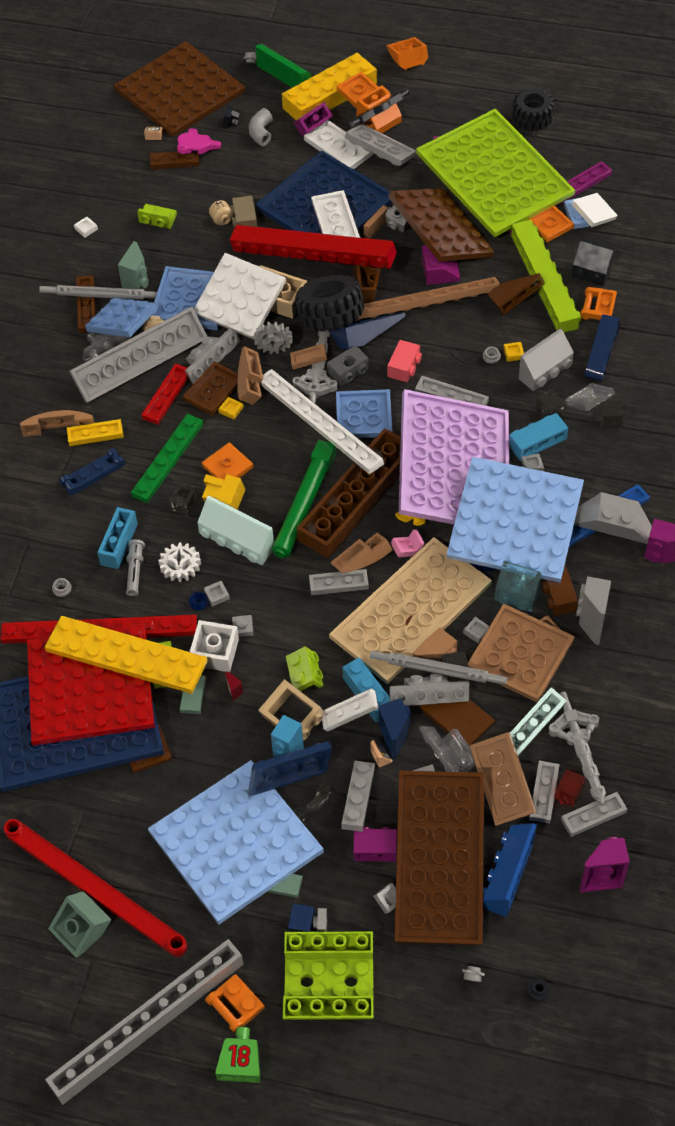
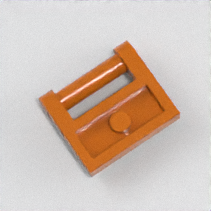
M587 287L585 290L584 307L580 312L581 318L584 320L589 318L601 320L602 314L612 316L617 291ZM596 296L598 297L596 308L591 310L592 298Z
M236 974L216 991L211 992L205 999L229 1023V1028L233 1033H236L237 1027H244L265 1009L262 1002ZM224 996L241 1017L236 1019L219 1000Z

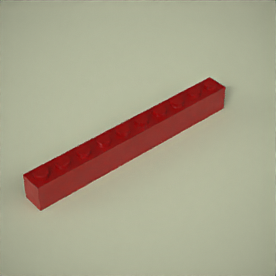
M236 225L230 238L232 248L236 252L390 269L396 255L393 241Z

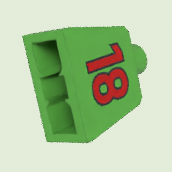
M237 1027L235 1038H225L216 1068L217 1080L260 1083L257 1040L249 1039V1028Z

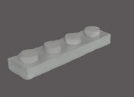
M421 376L415 388L416 392L487 406L489 401L488 396L425 376Z
M354 761L341 829L363 832L375 763Z

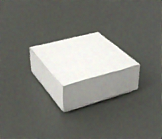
M88 217L74 224L75 230L83 237H87L98 230L97 225Z

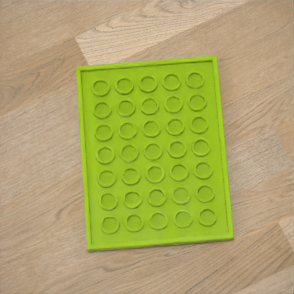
M496 109L416 148V154L494 237L511 229L512 224L526 221L575 195V189Z

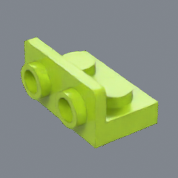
M145 204L143 209L139 208L137 211L140 223L168 229L171 228L177 216L176 210Z

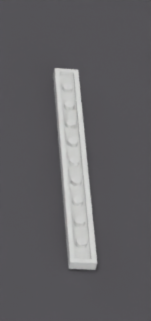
M271 369L263 375V380L259 383L367 473L371 474L384 465V461L379 455Z

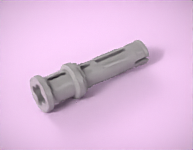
M137 539L128 542L129 555H127L126 560L129 563L126 594L129 596L138 595L140 565L144 561L142 550L145 547V543Z

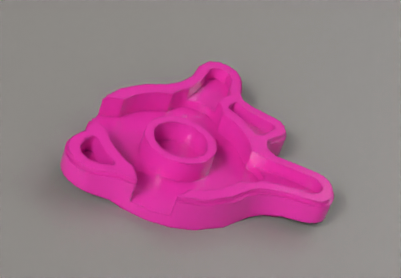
M190 128L188 133L179 135L177 142V151L181 154H191V150L198 151V154H203L208 150L221 148V142L211 140L208 135H200L193 128Z

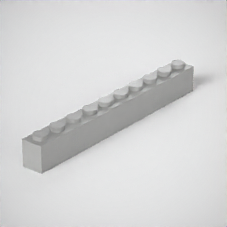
M229 939L46 1078L47 1084L61 1104H65L244 965L240 952Z

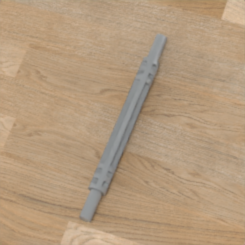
M66 285L39 287V293L57 294V296L144 300V298L155 299L157 292L144 291V289Z
M377 651L370 652L371 659L386 661L391 665L483 683L488 681L503 685L507 684L508 677L490 674L485 670L392 652L390 654Z

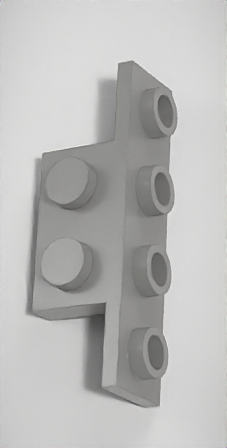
M229 328L220 338L206 337L202 344L191 351V354L186 358L191 365L185 372L193 384L214 361L219 363L241 342L234 329Z
M431 674L428 677L412 675L411 678H404V685L390 686V702L402 699L404 705L410 706L469 701V681L448 682L441 674Z

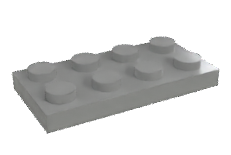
M362 123L345 134V139L349 140L350 143L359 145L364 150L373 152L379 158L386 159L396 166H401L413 158L416 150Z

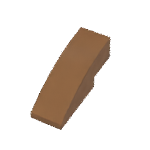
M244 346L238 367L239 400L253 405L262 397L259 383L263 380L258 352Z
M376 533L365 543L359 539L330 563L341 573L351 572L373 564L393 551L387 539Z

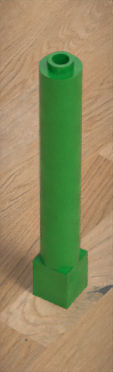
M318 439L313 450L311 463L272 547L275 556L279 558L289 557L297 540L296 528L307 517L325 474L329 472L336 457V446L330 442Z

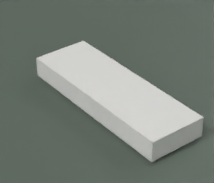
M369 689L323 710L322 722L324 730L328 732L378 709L375 691Z

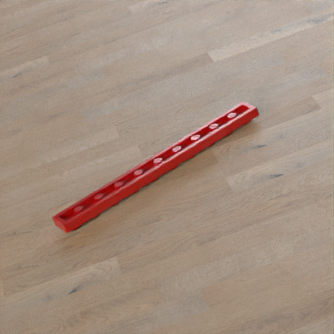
M196 615L79 620L103 628L145 623L147 637L194 636L197 628ZM58 621L2 623L1 642L2 644L27 643V640L50 637Z

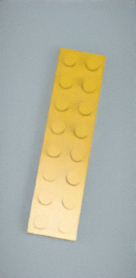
M61 616L45 645L46 652L190 694L193 693L208 662L205 656L65 616Z

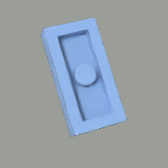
M575 199L565 200L564 207L568 218L574 223L573 229L589 227L586 220L571 205Z

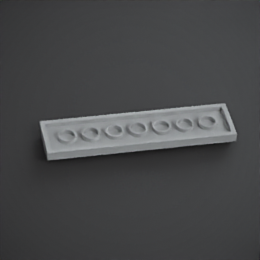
M189 307L73 368L69 372L84 401L87 403L200 343L207 335L193 307Z

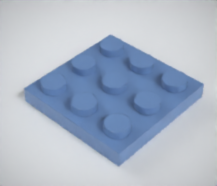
M113 298L85 327L87 332L131 337L158 308L156 303L148 301Z
M390 389L336 392L337 422L356 438L377 437L384 428L392 432Z

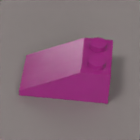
M654 519L648 538L645 559L660 563L675 562V524Z

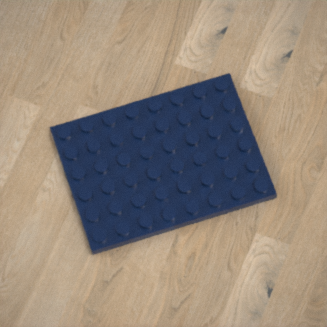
M29 676L0 682L1 791L5 792L163 755L164 751L154 703L155 728L33 746L31 742Z

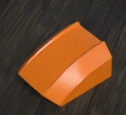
M416 37L386 45L394 61L405 70L420 64L424 65L428 59L427 45Z

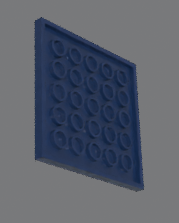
M320 151L256 203L255 208L288 230L322 234L311 200L313 196L344 190L358 232L383 205L388 207L392 201L388 198L390 191L324 151Z

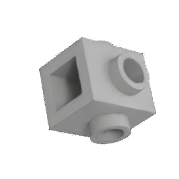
M395 205L392 208H388L385 214L387 225L394 230L398 229L404 233L409 223Z

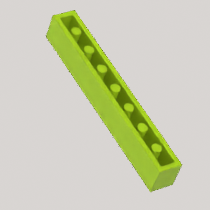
M532 220L512 224L511 237L529 274L540 273L545 282L537 291L556 330L561 329L563 332L578 329L581 315L579 311H576L572 298L570 299L568 289L562 283L561 274H558L556 271L555 262H552L550 259V252L548 249L546 250L544 240L538 234L537 226H534Z

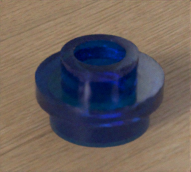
M194 592L189 598V605L193 610H203L208 605V598L202 592Z

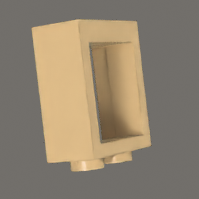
M284 679L261 706L259 712L265 719L276 726L280 720L273 715L291 694L295 695L312 709L301 722L304 741L309 736L313 726L318 725L322 721L324 712L320 706Z

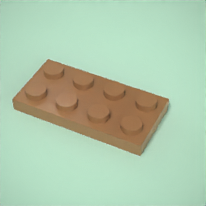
M510 732L470 745L478 773H484V792L495 826L536 813Z

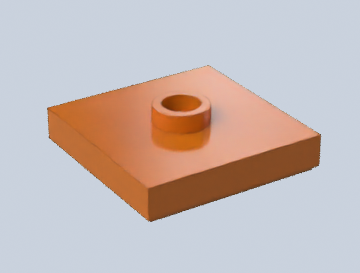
M552 206L528 219L532 220L534 226H537L538 234L547 243L574 228V223L556 206Z
M230 442L201 462L202 467L212 476L225 480L227 474L240 478L254 468L253 463Z

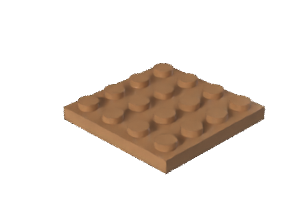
M503 604L468 662L467 667L508 677L507 684L500 685L538 702L573 643L574 636Z

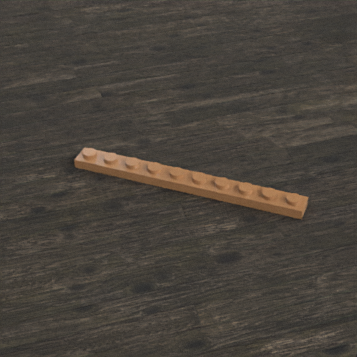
M496 277L366 303L364 304L362 315L356 321L367 317L375 318L382 314H393L401 310L409 311L416 307H427L435 303L442 304L449 300L456 301L464 297H476L483 293L488 294L500 283Z

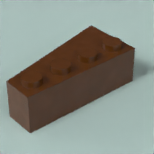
M353 265L354 279L360 284L364 304L374 302L382 268Z

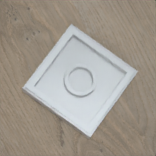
M598 193L575 199L571 204L591 227L613 221L618 216Z

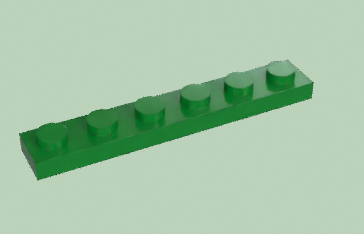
M190 414L185 416L132 490V497L145 503L150 501L204 425L202 419Z

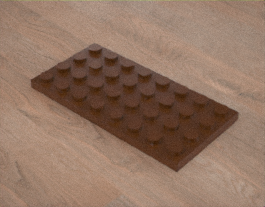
M399 770L395 943L482 946L484 773Z

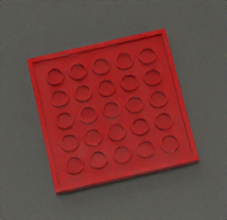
M145 623L107 628L147 640ZM50 637L27 640L31 742L33 746L155 728L151 682L46 652L45 645Z

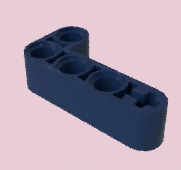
M602 314L586 367L585 378L603 381L613 344L618 336L620 328L619 317Z

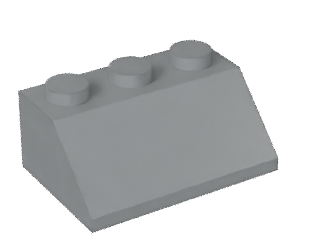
M557 330L521 355L519 380L532 391L543 387L547 381L557 377L561 371L568 369L572 365L574 352L563 330Z
M587 576L586 584L582 583L576 616H580L579 625L594 644L599 645L611 581Z

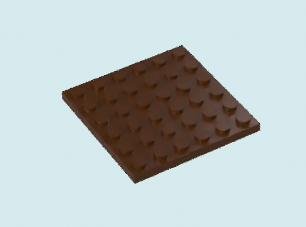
M187 41L113 85L116 92L158 126L163 127V130L172 137H175L246 92V87Z

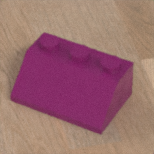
M609 837L602 840L585 862L579 887L580 893L623 888L629 866V857L624 838Z

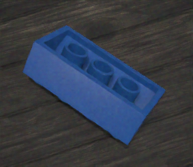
M536 824L511 825L509 832H504L501 844H503L502 851L498 850L494 862L497 863L495 870L491 868L487 881L490 882L488 888H483V909L505 917L508 916L534 843Z

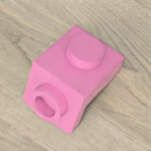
M413 530L409 537L393 538L391 545L398 557L414 556L423 547L424 541L419 532Z

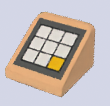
M146 127L144 131L145 140H161L163 127Z
M375 740L371 741V753L377 765L382 767L392 763V758L386 746Z

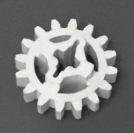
M179 543L177 547L171 544V549L165 548V553L160 554L159 565L161 573H164L165 578L170 576L171 581H174L175 578H178L179 582L182 581V578L188 581V576L195 577V571L200 570L201 560L199 552H196L195 547L189 549L188 543L185 546Z

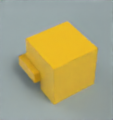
M206 474L203 480L206 485L202 496L204 502L208 496H211L238 510L245 492L241 478L227 474L225 480Z

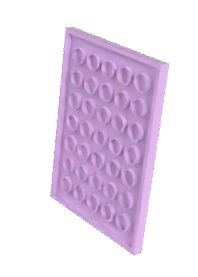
M404 389L402 393L399 514L455 524L472 457L509 464V411Z

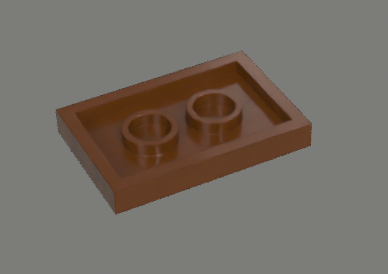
M214 361L183 395V401L213 416L224 401L238 388V373Z

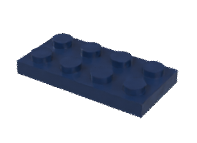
M328 741L321 744L317 743L308 748L297 749L294 752L278 755L275 758L252 764L248 788L251 796L326 773L332 749Z

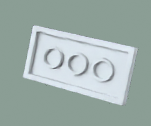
M326 120L304 135V141L352 169H355L373 155V152H368L363 147L350 143L349 140L345 139L346 132L329 120Z
M344 190L311 197L322 234L360 238Z

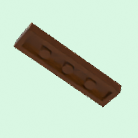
M93 275L76 277V286L94 287ZM77 296L79 333H86L85 325L96 316L95 297Z

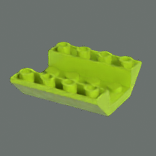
M373 931L285 932L283 1020L373 1019ZM309 977L313 980V984L309 987H304L301 984L302 979ZM349 977H354L357 980V984L349 987L345 984V980Z

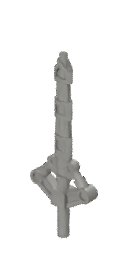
M329 329L325 331L319 330L318 336L320 337L316 345L324 343L327 353V339L330 337ZM325 361L312 364V369H308L305 375L293 378V387L308 395L309 400L314 404L319 396L337 390V381L328 377L327 371L324 370Z
M561 692L559 695L566 700V703L563 705L564 713L554 723L550 724L549 735L552 737L558 736L561 739L567 740L569 745H574L576 754L583 766L582 770L585 779L589 781L591 786V795L600 806H604L606 791L604 786L600 784L598 778L600 775L593 762L592 753L587 743L590 740V734L599 725V717L594 714L576 711V709L572 710L566 692ZM578 725H584L587 727L586 729H580ZM570 727V731L566 734L563 730Z

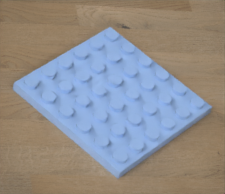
M472 457L446 558L561 583L584 480Z
M251 760L148 828L151 836L218 925L324 852L322 846L275 789L251 796L248 790L252 764H254Z

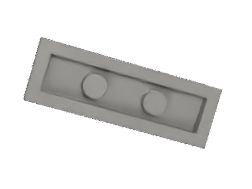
M366 569L345 573L333 572L309 575L311 595L369 589Z
M539 761L532 799L536 813L531 814L529 820L550 824L560 764Z
M615 792L606 796L604 806H600L595 801L561 816V821L570 837L626 813L627 808L619 794Z

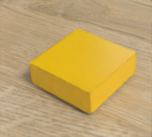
M521 342L504 344L503 346L507 362L520 360L521 355L524 354Z
M228 397L220 406L219 413L234 420L244 408V405Z

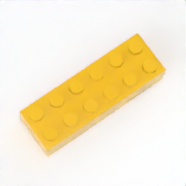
M356 53L282 93L283 109L295 120L323 102L331 110L347 101L336 90L338 84L361 71L377 84V69L360 54Z

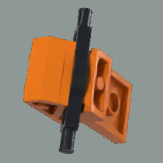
M362 71L338 84L336 89L357 109L356 118L349 122L352 128L362 123L380 133H384L401 123L402 115L396 103L409 95L408 89H404L391 96L390 92L383 85L378 87Z

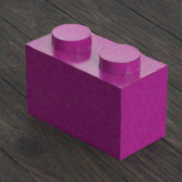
M323 102L293 123L301 136H303L333 115L325 102Z
M363 827V832L354 831V861L396 862L397 829L389 827L370 829Z

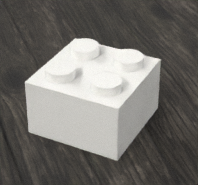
M199 620L190 652L207 657L208 662L205 668L230 672L239 641L237 626Z

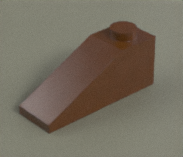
M540 273L501 283L494 287L488 293V296L504 316L542 287L545 282Z

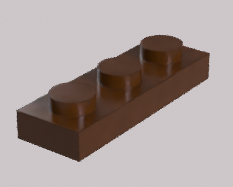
M191 150V154H181L178 151L150 153L151 170L199 166L198 151Z

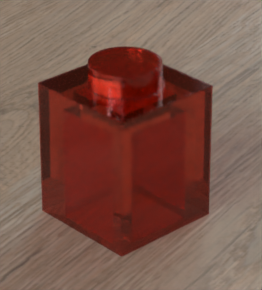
M567 769L556 788L555 799L563 805L574 807L584 788L586 778Z

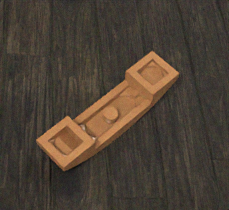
M60 410L30 417L21 422L20 427L23 437L41 435V429L93 424L94 419L93 415L84 412Z

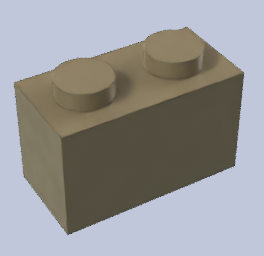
M253 197L232 198L233 205H230V208L233 211V215H235V217H232L233 227H236V225L257 227Z

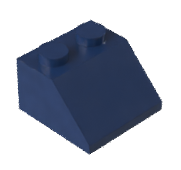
M402 699L378 706V725L392 759L397 757L408 736V727L411 726L409 720L411 713L408 705H404Z

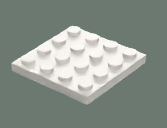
M225 253L196 304L194 311L199 317L225 328H232L235 332L254 339V332H256L257 328H261V324L264 323L286 282V278Z

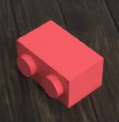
M400 340L387 365V377L408 383L410 376H414L416 364H419L422 358L420 345Z

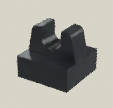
M227 105L221 127L228 129L229 125L237 126L240 114L233 111L234 106Z

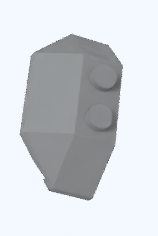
M603 492L578 507L574 522L575 526L645 544L648 543L652 528L638 501Z

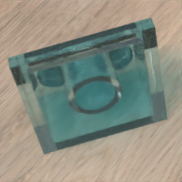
M504 561L495 589L494 600L502 604L515 606L520 610L532 611L539 594L541 572Z

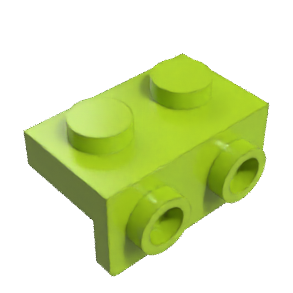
M305 646L286 656L292 686L299 691L312 685H316L319 688L323 686V674L319 669V657L315 651Z

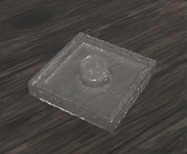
M591 383L564 399L567 406L588 411L615 393L611 387Z

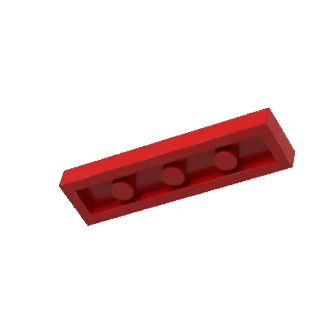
M178 364L173 366L141 415L143 420L157 425L160 423L189 378L185 372L186 367Z

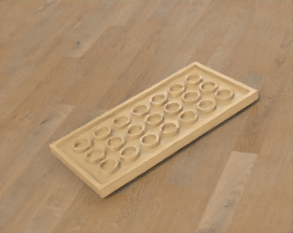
M434 537L329 634L331 640L355 659L360 657L366 667L386 684L395 678L405 667L371 659V651L387 654L392 652L413 657V652L439 627L445 630L492 584L491 579L468 562L446 558L448 547ZM409 616H412L410 622L406 625V620Z

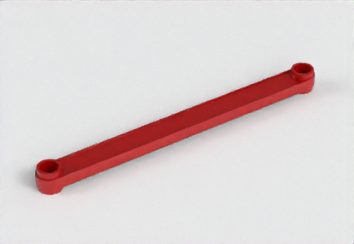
M10 819L5 823V835L13 843L82 892L84 891L89 897L171 955L180 957L185 954L187 942L182 935L20 821ZM13 828H18L15 832H10ZM175 943H182L180 948H172Z

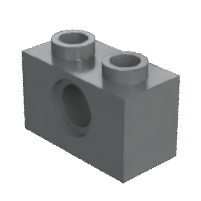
M356 345L327 362L328 375L333 380H336L340 387L351 382L360 374H364L369 369L368 357Z

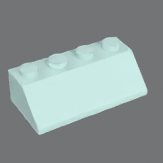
M211 496L206 498L198 520L199 533L205 538L216 541L220 546H226L235 554H241L251 562L263 565L273 552L274 539L272 527Z

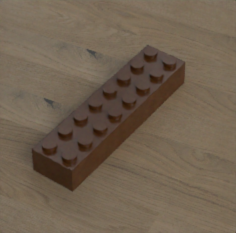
M386 428L368 446L383 459L384 465L369 474L354 462L296 528L297 541L328 559L400 476L401 437Z

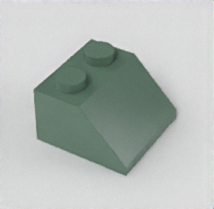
M133 241L118 264L121 285L123 289H144L149 283L146 273L147 268L145 267V261L137 242Z
M83 891L65 898L48 929L77 958L103 935L111 919Z

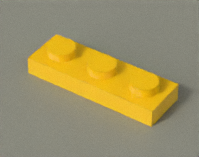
M121 419L67 428L69 446L124 438Z

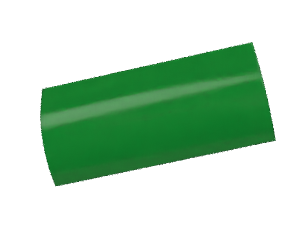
M263 44L255 46L257 67L293 88L312 77L310 72Z

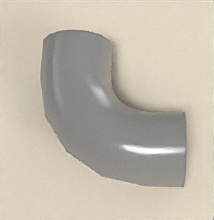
M266 108L258 111L251 118L248 125L251 138L262 147L266 146L271 140V133L265 129V126L273 121L271 113Z

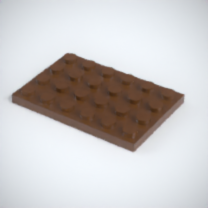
M443 188L390 191L388 198L439 262L493 256V249Z

